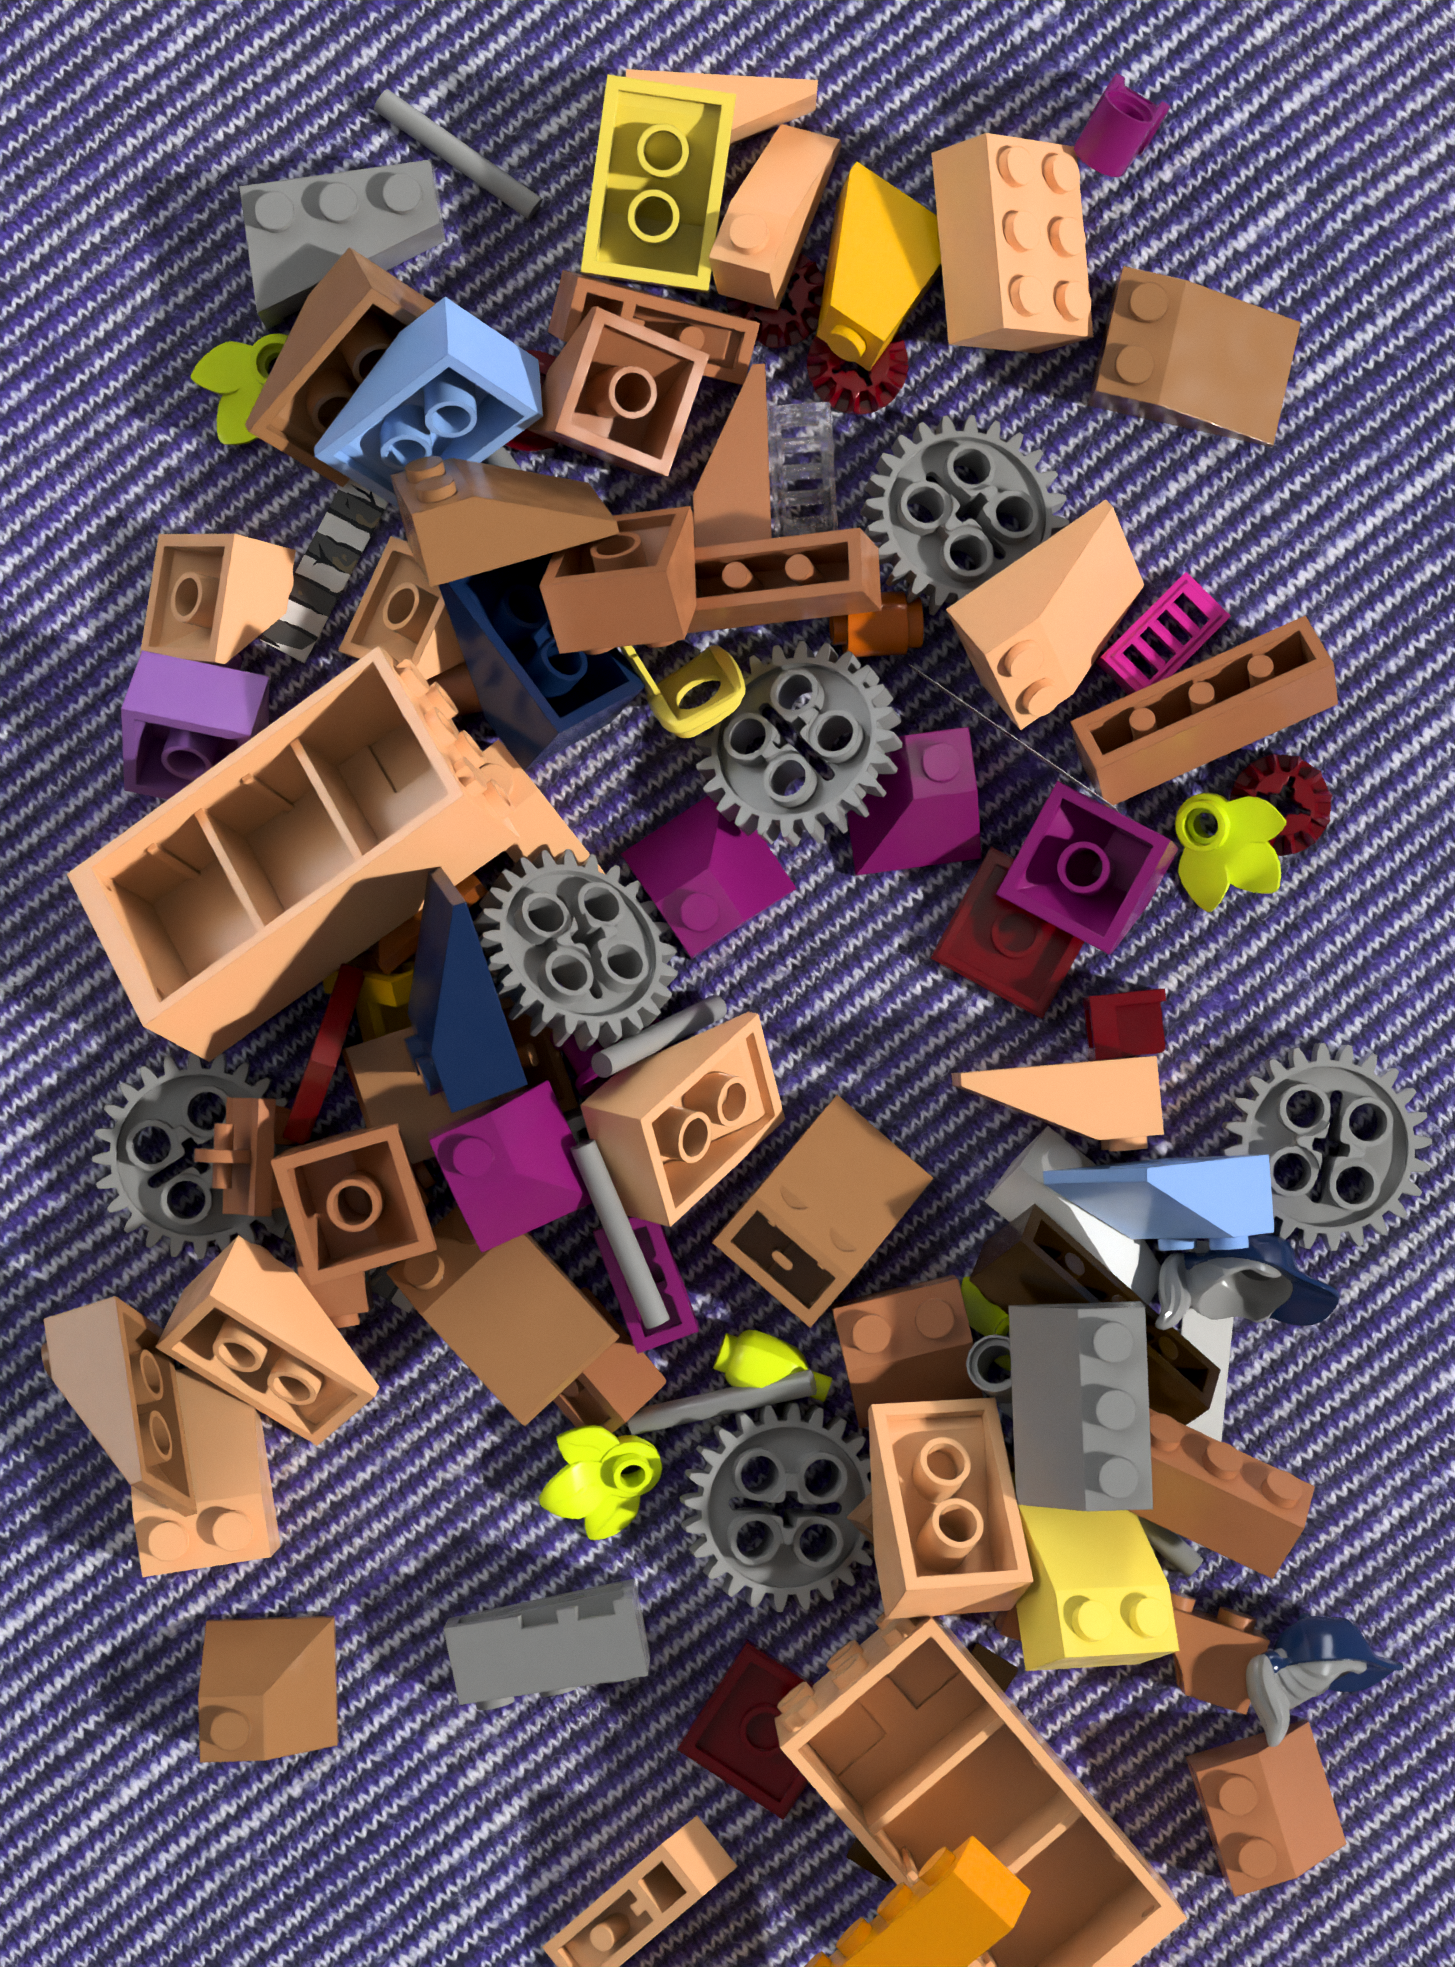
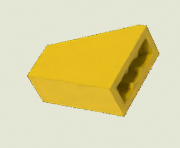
M856 162L851 168L836 202L816 336L825 341L830 349L840 358L849 362H856L870 371L940 275L942 265L937 215L859 162Z

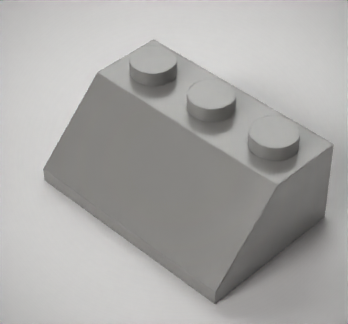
M1141 1301L1008 1305L1017 1504L1077 1511L1153 1509L1145 1306Z

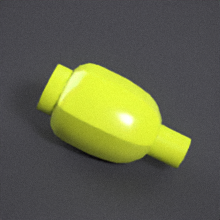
M750 1329L741 1332L738 1337L725 1333L713 1369L725 1373V1378L731 1386L763 1388L793 1373L809 1370L807 1361L798 1348L777 1337ZM812 1371L816 1381L817 1393L809 1397L824 1402L832 1382V1377Z

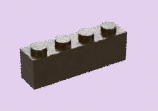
M1035 1203L983 1244L969 1281L980 1290L987 1301L1000 1307L1007 1315H1009L1008 1305L1141 1301L1145 1306L1149 1408L1158 1413L1168 1415L1184 1425L1189 1424L1210 1409L1221 1370L1174 1327L1167 1330L1157 1329L1155 1322L1159 1314Z

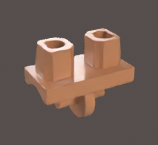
M227 1097L226 1124L214 1123L213 1149H194V1162L213 1163L212 1188L223 1189L222 1214L271 1217L272 1209L285 1207L270 1161L274 1158V1144L295 1145L296 1142L282 1137L291 1109L277 1106L276 1099Z

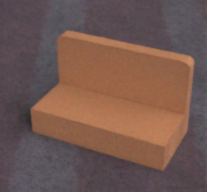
M583 1287L580 1289L581 1292L620 1337L553 1401L575 1427L596 1425L602 1426L613 1433L625 1424L666 1384V1379L643 1352L637 1354L631 1337L588 1288Z

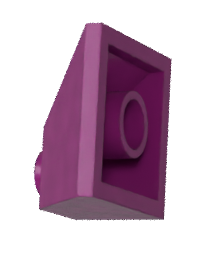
M969 727L898 737L902 742V748L885 753L898 768L895 774H878L876 778L885 790L886 795L884 797L868 793L865 795L862 801L869 812L866 818L858 815L853 810L847 813L855 876L981 859L978 790Z
M1057 781L996 895L1111 955L1150 903L1179 848L1169 838Z
M706 796L621 854L691 960L797 889L766 842L758 835V830L756 829L749 836L745 835L735 825L736 819L728 821L716 809L719 802H714L709 796Z
M548 1079L428 1132L430 1145L481 1253L593 1203L570 1150L577 1143Z

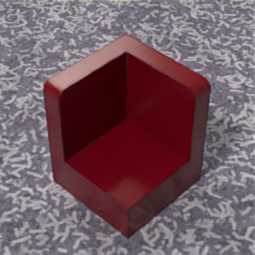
M1165 988L1082 997L1089 1060L1162 1053L1165 1050L1161 1002L1166 1001Z

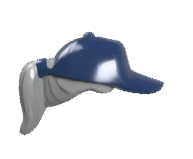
M1271 1234L1248 1236L1249 1248L1231 1250L1209 1249L1207 1253L1185 1252L1174 1253L1168 1256L1162 1264L1159 1275L1158 1294L1161 1311L1155 1322V1327L1160 1330H1167L1175 1326L1189 1307L1213 1320L1244 1317L1252 1322L1259 1323L1270 1318L1297 1326L1314 1325L1322 1322L1334 1311L1338 1305L1340 1293L1335 1288L1299 1271L1294 1250L1291 1244L1283 1237Z
M1302 1613L1299 1615L1297 1622L1287 1627L1279 1635L1273 1650L1265 1651L1250 1660L1246 1669L1247 1693L1251 1705L1264 1728L1268 1745L1276 1747L1284 1739L1288 1730L1290 1709L1312 1697L1323 1694L1326 1690L1355 1692L1369 1688L1395 1670H1403V1663L1377 1656L1357 1626L1346 1618L1311 1616L1308 1613Z

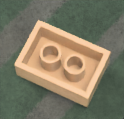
M984 133L932 152L949 345L1042 353L1094 337L1085 248L1086 237L1083 226L1079 182L1080 172L1074 146Z

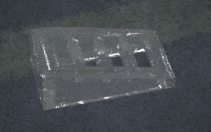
M817 402L768 406V451L775 538L838 530L830 403ZM817 425L818 436L782 438L781 428ZM819 452L820 463L783 465V454ZM821 478L822 489L785 492L784 481ZM823 504V516L787 518L786 506Z

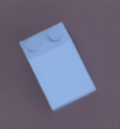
M444 297L399 332L315 445L314 457L399 508L390 475L405 471L404 467L409 462L423 457L439 456L443 460L456 458L481 463L543 417L539 360L447 297Z
M1269 1154L1161 1158L1043 1171L1044 1185L1131 1239H1158V1249L1161 1251L1197 1248V1238H1209L1210 1250L1249 1248L1248 1236L1274 1232Z

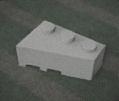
M431 159L239 186L256 310L267 330L284 322L285 317L302 309L311 291L349 247L387 271L445 242L437 178Z
M635 1578L448 1618L443 1628L459 1705L476 1703L477 1710H490L509 1705L515 1701V1696L539 1693L541 1697L555 1696L573 1691L580 1686L621 1682L632 1678L648 1676L651 1652Z

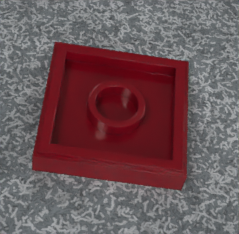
M990 847L929 959L1031 1015L1043 1019L1084 941L996 895L1015 859Z
M341 964L282 1136L283 1138L304 1144L305 1140L309 1141L365 976L362 974L364 970Z
M747 1639L678 1743L677 1750L784 1820L809 1781L781 1750L774 1718L782 1714L777 1706L793 1688L802 1682H807L812 1688L815 1683Z

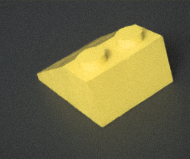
M607 74L580 271L583 275L709 294L712 275L709 255L718 233L736 94Z
M1011 1472L1012 1480H1013V1485H1014V1490H1015V1495H1016V1489H1015V1472ZM1018 1505L1034 1581L1016 1603L1026 1671L1134 1665L1179 1651L1169 1584L1136 1514L1128 1510L1077 1511Z

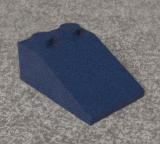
M548 554L438 585L484 716L523 771L609 725L645 687L617 647L597 655L585 654L582 651L559 654L539 586L551 560Z
M439 867L428 871L407 1011L415 1035L404 1038V1042L417 1076H421L428 1095L433 1096L440 1093L451 1113L528 1085L467 903L443 869Z

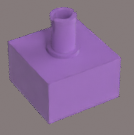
M142 650L121 707L124 791L170 799L268 727L270 676L240 671L242 659L239 654L235 655L226 664L217 665Z

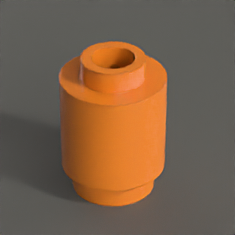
M904 591L881 592L882 611L829 617L831 644L842 645L843 654L850 651L855 657L906 655L908 648H921L923 644L924 622L920 597L909 604L906 601Z

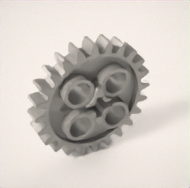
M948 415L943 416L937 426L936 435L924 422L919 423L912 434L913 442L907 437L900 435L891 448L894 456L887 453L881 455L875 466L881 475H871L864 489L875 498L865 501L860 515L876 520L867 526L864 533L872 542L882 543V546L879 548V565L891 562L894 567L886 584L892 586L906 580L910 584L906 596V601L909 604L915 601L922 593L930 596L929 614L933 616L944 602L953 605L1069 525V520L1052 515L1059 511L1067 500L1066 495L1048 493L1047 491L1057 478V472L1046 471L1038 473L1035 466L1040 461L1043 452L1039 449L1026 456L1019 452L1024 436L1020 432L1014 435L1007 443L1000 440V422L996 420L986 434L978 432L974 415L968 416L961 431H956ZM954 466H964L971 469L978 477L979 484L971 485L961 481L954 472ZM932 476L937 483L927 481L926 477ZM907 505H923L931 512L934 522L923 523L917 521L911 516ZM966 513L972 516V518L967 519L963 523L957 519V517H961ZM996 513H1007L1016 518L1021 526V532H1012L1003 528L997 520ZM959 550L967 553L975 562L976 570L967 571L960 569L951 559L950 551ZM993 552L1003 554L1004 559L999 560L995 558Z
M799 641L794 658H788L781 647L776 645L773 647L772 663L766 666L755 655L749 657L752 674L747 678L743 677L746 690L740 705L729 716L709 728L713 732L712 735L703 736L695 740V745L705 755L710 756L696 764L697 770L707 780H710L703 787L705 793L714 802H719L716 809L728 821L736 819L735 825L745 835H751L758 828V835L770 845L777 839L781 831L783 838L792 847H797L803 830H807L818 844L822 843L825 835L824 825L830 822L844 834L848 831L846 813L853 810L865 818L869 815L868 809L862 801L867 793L878 797L886 795L885 790L876 780L878 774H895L898 770L891 759L885 755L886 752L902 748V742L894 732L889 731L901 723V719L892 707H887L893 700L892 695L884 684L877 685L880 679L869 665L860 668V662L850 651H847L838 659V654L829 643H824L816 657H814L812 650L805 641ZM812 692L811 699L806 705L800 709L791 710L793 703L799 696ZM766 707L773 708L804 742L808 743L819 758L834 771L835 775L832 780H824L807 760L785 740L779 731L763 717L762 712ZM853 733L847 746L841 750L831 751L832 744L838 737L843 734ZM766 736L764 743L757 751L745 754L746 748L751 741L757 737ZM806 777L804 785L799 791L793 795L784 796L786 787L796 778Z
M566 849L556 862L547 850L541 851L532 863L525 857L520 858L510 871L505 869L492 884L490 890L479 903L483 911L473 922L475 929L482 933L479 937V942L484 956L490 957L486 962L491 977H497L500 982L496 987L498 998L510 997L514 1002L508 1018L514 1020L525 1013L532 1017L530 1034L534 1037L545 1026L552 1028L554 1044L557 1047H560L573 1034L580 1051H586L596 1039L606 1049L614 1045L620 1038L626 1039L638 1034L642 1028L646 1029L661 1013V1007L671 998L672 993L667 986L678 974V971L667 965L677 953V947L660 942V939L671 927L665 922H652L650 915L657 908L653 901L640 903L636 899L641 883L637 880L626 887L618 883L620 867L614 865L606 874L598 872L596 855L591 854L582 866H577L575 857L570 849Z
M1325 1043L1314 1044L1311 1061H1307L1299 1047L1288 1049V1068L1285 1069L1274 1058H1269L1265 1061L1266 1070L1270 1077L1269 1080L1265 1082L1252 1075H1248L1245 1078L1248 1087L1254 1093L1251 1100L1232 1097L1230 1102L1243 1113L1241 1121L1223 1122L1222 1128L1238 1135L1237 1144L1220 1149V1154L1225 1156L1269 1154L1273 1218L1278 1219L1275 1236L1287 1239L1295 1228H1299V1246L1310 1249L1315 1242L1317 1234L1321 1233L1326 1249L1337 1251L1340 1243V1234L1344 1232L1353 1245L1362 1246L1364 1244L1363 1226L1367 1225L1375 1233L1385 1235L1388 1232L1382 1217L1384 1213L1388 1212L1400 1218H1405L1408 1215L1398 1200L1402 1193L1412 1196H1420L1422 1194L1418 1186L1411 1182L1409 1178L1411 1172L1430 1171V1165L1414 1158L1415 1149L1424 1148L1432 1144L1431 1138L1414 1135L1413 1131L1414 1126L1423 1122L1428 1117L1427 1113L1407 1112L1405 1105L1417 1092L1414 1088H1405L1394 1091L1391 1088L1399 1074L1396 1068H1388L1379 1075L1374 1074L1377 1064V1055L1374 1053H1367L1355 1065L1353 1064V1048L1351 1045H1341L1334 1060L1330 1059ZM1302 1090L1313 1098L1315 1114L1307 1125L1298 1127L1289 1120L1286 1113V1105L1294 1093ZM1337 1090L1341 1093V1102L1334 1115L1329 1138L1331 1141L1339 1143V1151L1337 1155H1326L1324 1159L1321 1177L1322 1194L1320 1200L1314 1203L1310 1199V1194L1321 1167L1322 1153L1312 1150V1143L1314 1138H1325L1328 1134L1331 1110L1330 1097L1332 1092ZM1362 1104L1369 1105L1377 1116L1375 1132L1364 1140L1358 1139L1352 1133L1349 1126V1118L1352 1111ZM1292 1153L1300 1160L1303 1174L1300 1181L1294 1187L1283 1189L1274 1179L1273 1168L1276 1161L1282 1155ZM1353 1166L1362 1173L1365 1180V1188L1362 1195L1356 1200L1345 1202L1338 1195L1336 1181L1344 1169Z
M191 1052L187 1069L181 1070L173 1055L164 1056L165 1075L159 1077L149 1066L141 1067L140 1073L145 1086L138 1089L132 1084L122 1082L119 1088L128 1100L126 1106L106 1104L103 1108L117 1122L114 1128L95 1129L94 1135L111 1144L110 1151L92 1156V1162L109 1165L112 1173L102 1178L96 1185L98 1189H117L119 1196L111 1202L107 1210L111 1213L124 1208L129 1209L132 1215L125 1225L124 1231L126 1233L139 1228L143 1224L150 1228L146 1238V1247L152 1248L163 1236L170 1238V1253L172 1257L179 1256L187 1241L193 1242L197 1258L204 1259L209 1250L210 1241L216 1240L219 1248L223 1251L233 1241L232 1234L237 1232L248 1242L254 1243L257 1238L252 1225L253 1221L258 1220L269 1227H273L277 1223L273 1213L271 1217L222 1214L223 1189L212 1188L213 1163H209L211 1168L207 1172L200 1165H195L184 1170L158 1188H153L149 1184V1179L153 1175L180 1160L190 1152L187 1141L191 1137L197 1144L209 1142L214 1138V1129H206L200 1126L192 1115V1105L200 1094L212 1092L224 1101L225 1106L227 1097L265 1098L264 1095L270 1088L273 1080L270 1077H266L252 1086L247 1082L251 1068L250 1063L244 1062L231 1074L226 1072V1054L221 1053L218 1055L209 1069L204 1068L201 1057ZM287 1097L276 1099V1105L285 1107L289 1102ZM226 1116L222 1122L224 1124H226ZM149 1126L163 1129L171 1141V1150L168 1157L160 1163L144 1159L138 1150V1138L141 1132ZM274 1144V1158L285 1149L297 1145ZM181 1181L194 1182L204 1192L205 1205L203 1210L196 1216H184L172 1204L173 1189Z
M792 1400L785 1402L781 1417L776 1416L771 1405L759 1407V1421L753 1422L742 1411L736 1412L735 1419L738 1431L731 1434L726 1429L716 1425L713 1429L721 1444L716 1451L698 1445L696 1448L699 1455L707 1462L705 1469H686L685 1475L699 1485L698 1492L680 1496L681 1503L697 1511V1515L681 1522L682 1529L687 1533L702 1535L701 1538L690 1546V1553L695 1558L712 1555V1558L703 1570L709 1579L713 1580L728 1572L722 1590L729 1596L733 1597L747 1585L745 1599L754 1608H757L766 1593H769L771 1607L777 1612H783L788 1595H793L796 1603L803 1610L809 1609L810 1591L814 1589L828 1601L834 1599L831 1584L833 1579L838 1577L846 1584L853 1586L856 1582L848 1566L853 1561L871 1566L873 1562L862 1549L864 1542L868 1540L846 1518L872 1492L871 1478L867 1477V1474L871 1472L870 1454L856 1456L866 1439L857 1432L841 1439L847 1421L837 1415L822 1427L823 1409L814 1404L807 1410L803 1419H800L798 1404ZM753 1457H766L769 1462V1473L765 1481L757 1487H745L741 1479L743 1466ZM817 1460H828L831 1465L830 1480L819 1490H808L804 1480L807 1468ZM785 1492L802 1504L814 1505L831 1502L839 1504V1510L836 1513H820L813 1510L789 1508L785 1510L783 1519L767 1507L755 1506L738 1509L729 1507V1501L735 1497L780 1503L784 1501ZM750 1521H761L764 1525L765 1534L760 1545L750 1551L739 1550L736 1538L741 1527ZM814 1524H824L827 1538L823 1547L812 1554L802 1553L800 1550V1539L805 1529Z

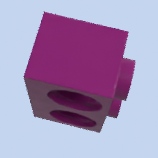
M627 1216L670 1317L665 1323L646 1329L603 1226L596 1227L593 1233L636 1352L639 1354L699 1332V1324L663 1225Z

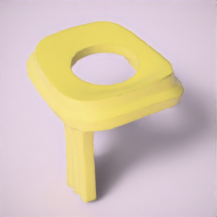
M718 645L707 647L686 665L657 684L652 679L633 646L620 647L645 685L644 688L647 693L646 697L650 709L667 731L674 733L680 738L695 737L716 725L738 708L745 695V683L737 663L728 652ZM711 680L721 682L719 690L706 703L691 709L679 708L681 699L693 687Z

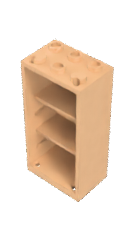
M378 645L67 873L143 1027L210 1062L340 969L342 963L347 964L422 910L428 871L441 867L455 886L521 839L508 817L515 812L511 800L495 780L487 781L480 769V766L487 762L482 750L465 730L459 733L451 719L458 714L454 702L437 682L429 686L422 673L411 660L406 658L399 663Z
M883 1612L875 1622L879 1629L861 1645L856 1640H852L841 1647L826 1664L830 1671L818 1680L812 1688L807 1682H802L779 1702L777 1708L782 1714L778 1717L776 1716L774 1720L781 1750L897 1885L904 1882L911 1888L920 1880L918 1874L922 1867L939 1849L945 1846L953 1852L973 1835L1031 1891L1014 1928L967 1967H1131L1187 1919L1165 1880L939 1616L886 1619L885 1612Z

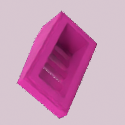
M1185 572L1096 663L1130 695L1172 676L1231 615ZM1181 594L1209 620L1201 629L1174 603ZM1164 611L1191 637L1184 646L1157 620ZM1146 629L1174 655L1167 663L1140 637ZM1129 646L1157 672L1150 680L1123 654Z

